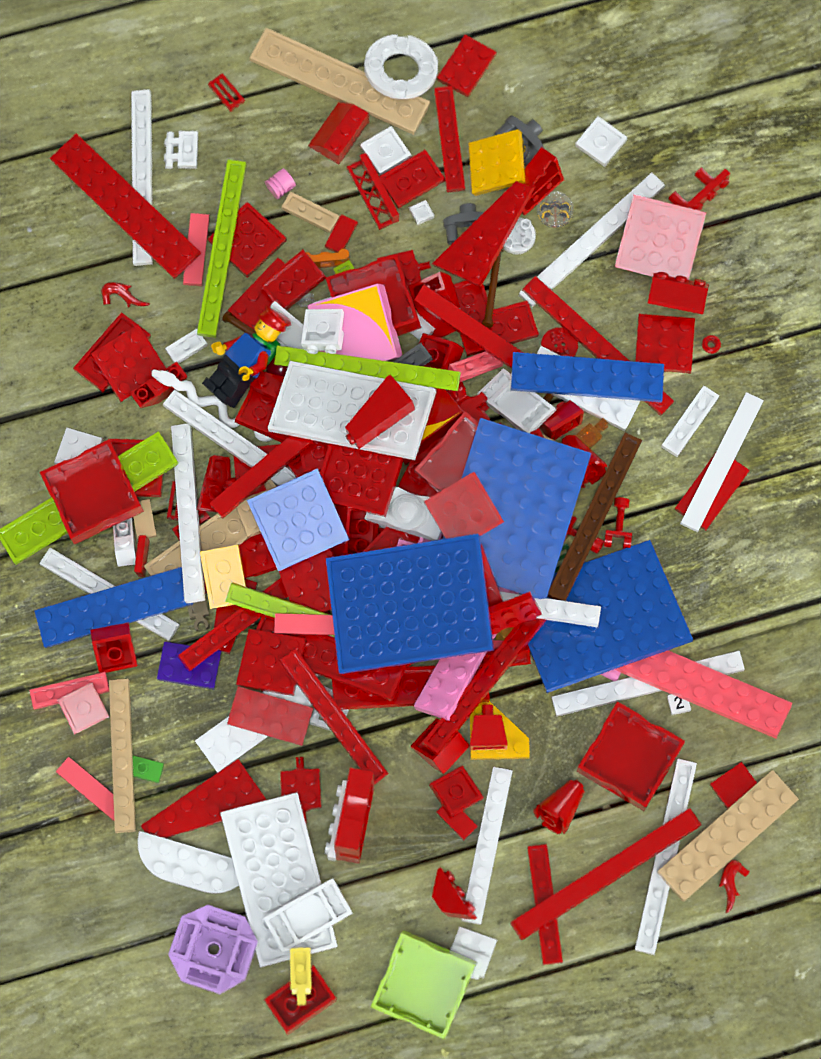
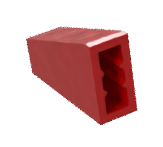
M391 374L385 378L345 426L347 432L346 439L351 445L355 444L358 449L415 410L412 399Z

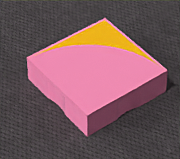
M371 285L307 305L308 309H342L344 311L342 350H336L335 354L393 362L403 355L397 332L392 323L391 309L384 285Z

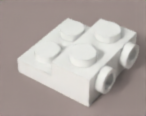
M306 309L301 345L305 351L310 354H317L318 351L325 350L326 353L335 354L336 350H342L344 332L342 331L344 311L342 309Z
M459 927L451 951L476 961L477 964L471 978L479 980L480 977L484 979L497 940Z

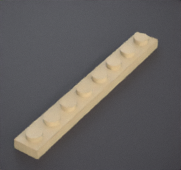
M129 679L109 680L115 832H136Z

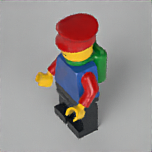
M265 306V311L258 315L260 320L254 327L256 332L252 335L246 332L233 340L224 342L223 345L219 341L211 345L214 353L218 355L225 353V355L218 364L216 371L210 378L206 377L202 384L227 406L235 408L251 382L259 376L261 371L267 368L276 356L277 346L281 345L276 338L281 332H285L288 326H291V321L287 316L271 307Z

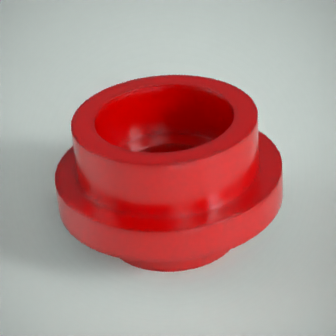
M714 335L706 336L702 341L703 350L709 354L718 352L721 347L720 339ZM708 343H713L715 346L711 348L708 346Z

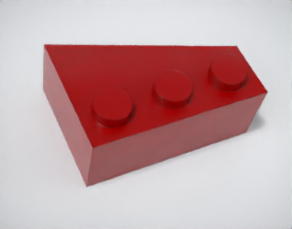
M543 147L539 149L524 169L525 183L523 184L532 187L534 190L522 211L524 216L564 181L557 157Z

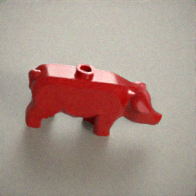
M459 382L458 391L447 390L463 412H467L478 423L480 418L490 421L485 413L489 409L486 403L488 398L483 392L476 396H467L466 388L462 382Z

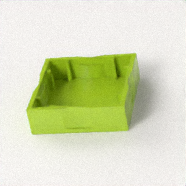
M403 931L395 946L389 967L379 985L371 1008L396 1019L406 1020L419 1029L445 1039L477 962L407 931Z

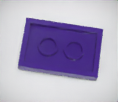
M164 641L157 675L158 681L215 690L221 651L217 650L189 672L177 656L190 646Z

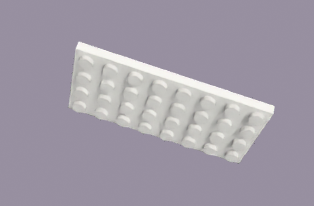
M290 361L268 425L269 432L358 449L355 444L351 445L346 439L347 432L345 426L385 379ZM397 381L412 399L415 410L360 449L415 460L436 395V389Z
M298 793L221 812L248 923L258 941L255 950L260 968L290 960V950L282 953L263 918L321 885ZM328 927L294 948H310L311 954L338 947L333 927Z

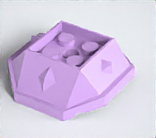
M206 905L181 917L168 955L183 983L222 994L245 981L258 941L246 917ZM213 945L219 947V952L216 955L209 954V948Z

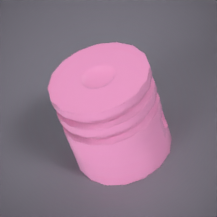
M281 169L265 181L266 187L276 199H279L280 196L282 197L296 186L293 178L285 169Z

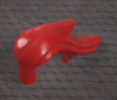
M108 282L101 288L103 305L111 304L110 294H117L122 297L128 308L130 305L143 307L150 305V303L135 298L128 290L132 287L131 285Z
M736 860L726 864L719 887L724 886L726 889L727 906L725 913L731 911L735 903V897L740 896L735 887L736 873L739 872L744 877L750 873L747 868Z

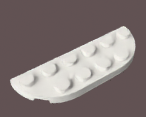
M139 831L138 850L146 868L156 877L213 894L225 893L239 886L232 858Z

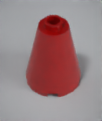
M567 435L562 439L561 444L591 453L581 488H585L584 484L589 482L591 485L596 483L605 475L606 463L576 435Z
M569 780L534 808L535 817L537 819L540 817L543 820L542 825L545 828L559 835L561 832L565 834L568 831L585 793L582 783L577 780Z

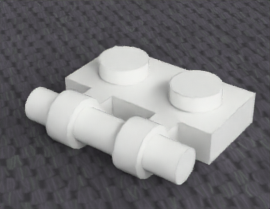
M179 131V138H174L173 132H167V138L164 142L166 146V154H164L165 168L172 169L173 162L178 161V168L197 169L198 131ZM175 146H179L178 153H173Z

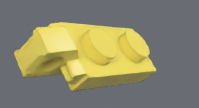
M290 948L292 995H297L298 1005H306V994H311L310 948Z

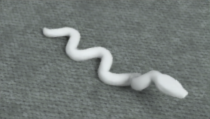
M156 369L152 371V376L165 386H172L177 391H186L188 399L199 407L217 405L219 420L229 428H235L240 425L235 423V418L230 419L228 417L227 405L223 404L215 395L198 397L192 382L187 380L179 381L174 374ZM254 431L255 437L263 442L272 440V438Z

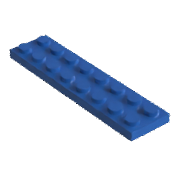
M513 352L511 391L662 402L664 364Z
M182 567L34 611L43 645L45 648L89 636L92 629L128 622L133 623L193 605V603L186 604L184 600Z

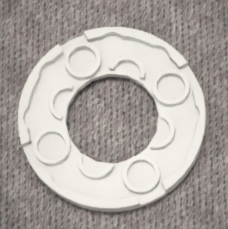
M396 34L379 39L369 48L365 57L364 70L369 83L381 94L396 99H410L424 94L432 87L437 77L438 62L435 53L425 42L409 35L408 37H397ZM394 54L409 55L417 62L419 71L409 81H396L388 77L384 72V61Z

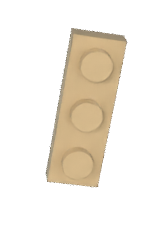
M291 191L282 205V210L330 234L340 217Z

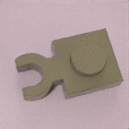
M206 598L205 601L193 602V605L187 606L190 620L196 619L194 622L196 632H199L198 625L200 623L205 624L206 630L209 629V623L204 618L209 616Z

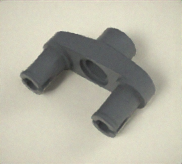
M511 115L494 132V135L519 129L522 132V138L531 147L523 155L524 165L527 166L541 147L544 148L537 137L543 132V129L534 119L525 124Z
M462 204L459 207V214L448 216L443 220L447 244L451 245L458 238L457 228L470 227L484 213L477 212L475 204Z

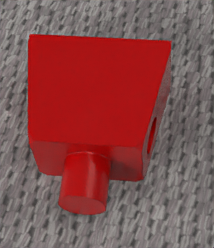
M482 705V715L474 716L470 750L507 749L508 742L502 715L493 714V705Z

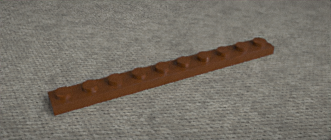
M624 433L549 589L547 597L560 601L567 600L642 443L641 439Z

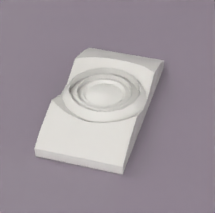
M504 368L477 393L479 395L483 392L488 398L486 401L487 405L494 412L502 415L517 430L531 433L540 427L556 411L555 407L535 392L511 391V374Z
M399 487L394 489L386 518L366 513L365 520L431 541L439 540L441 535L439 527L424 504V501L430 497L411 494Z
M332 878L263 919L282 953L351 915L352 911Z

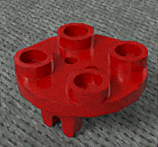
M555 327L544 334L541 346L560 356L575 357L578 350V341L563 327Z

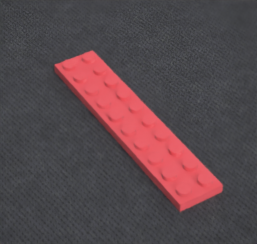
M665 651L615 669L627 676L777 739L792 707V703L671 651Z

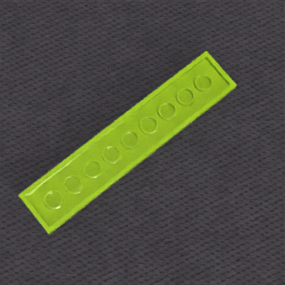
M159 431L118 456L134 491L179 464ZM51 497L1 528L0 541L14 564L17 565L68 532Z

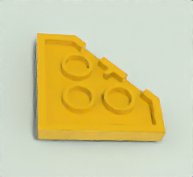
M490 701L480 703L470 715V740L474 716L482 715V705H493ZM493 705V714L502 715L508 742L507 749L471 750V760L529 759V738Z

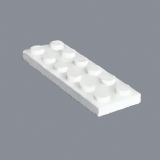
M542 346L537 354L558 355ZM552 394L566 402L571 400L583 411L624 432L640 403L637 400Z
M297 684L294 696L267 691L262 692L263 694L304 706H312ZM227 717L196 739L195 742L218 773L269 736L227 725L229 718Z

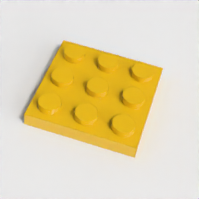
M519 129L469 142L473 195L477 196L510 187L515 181L525 183L522 132Z

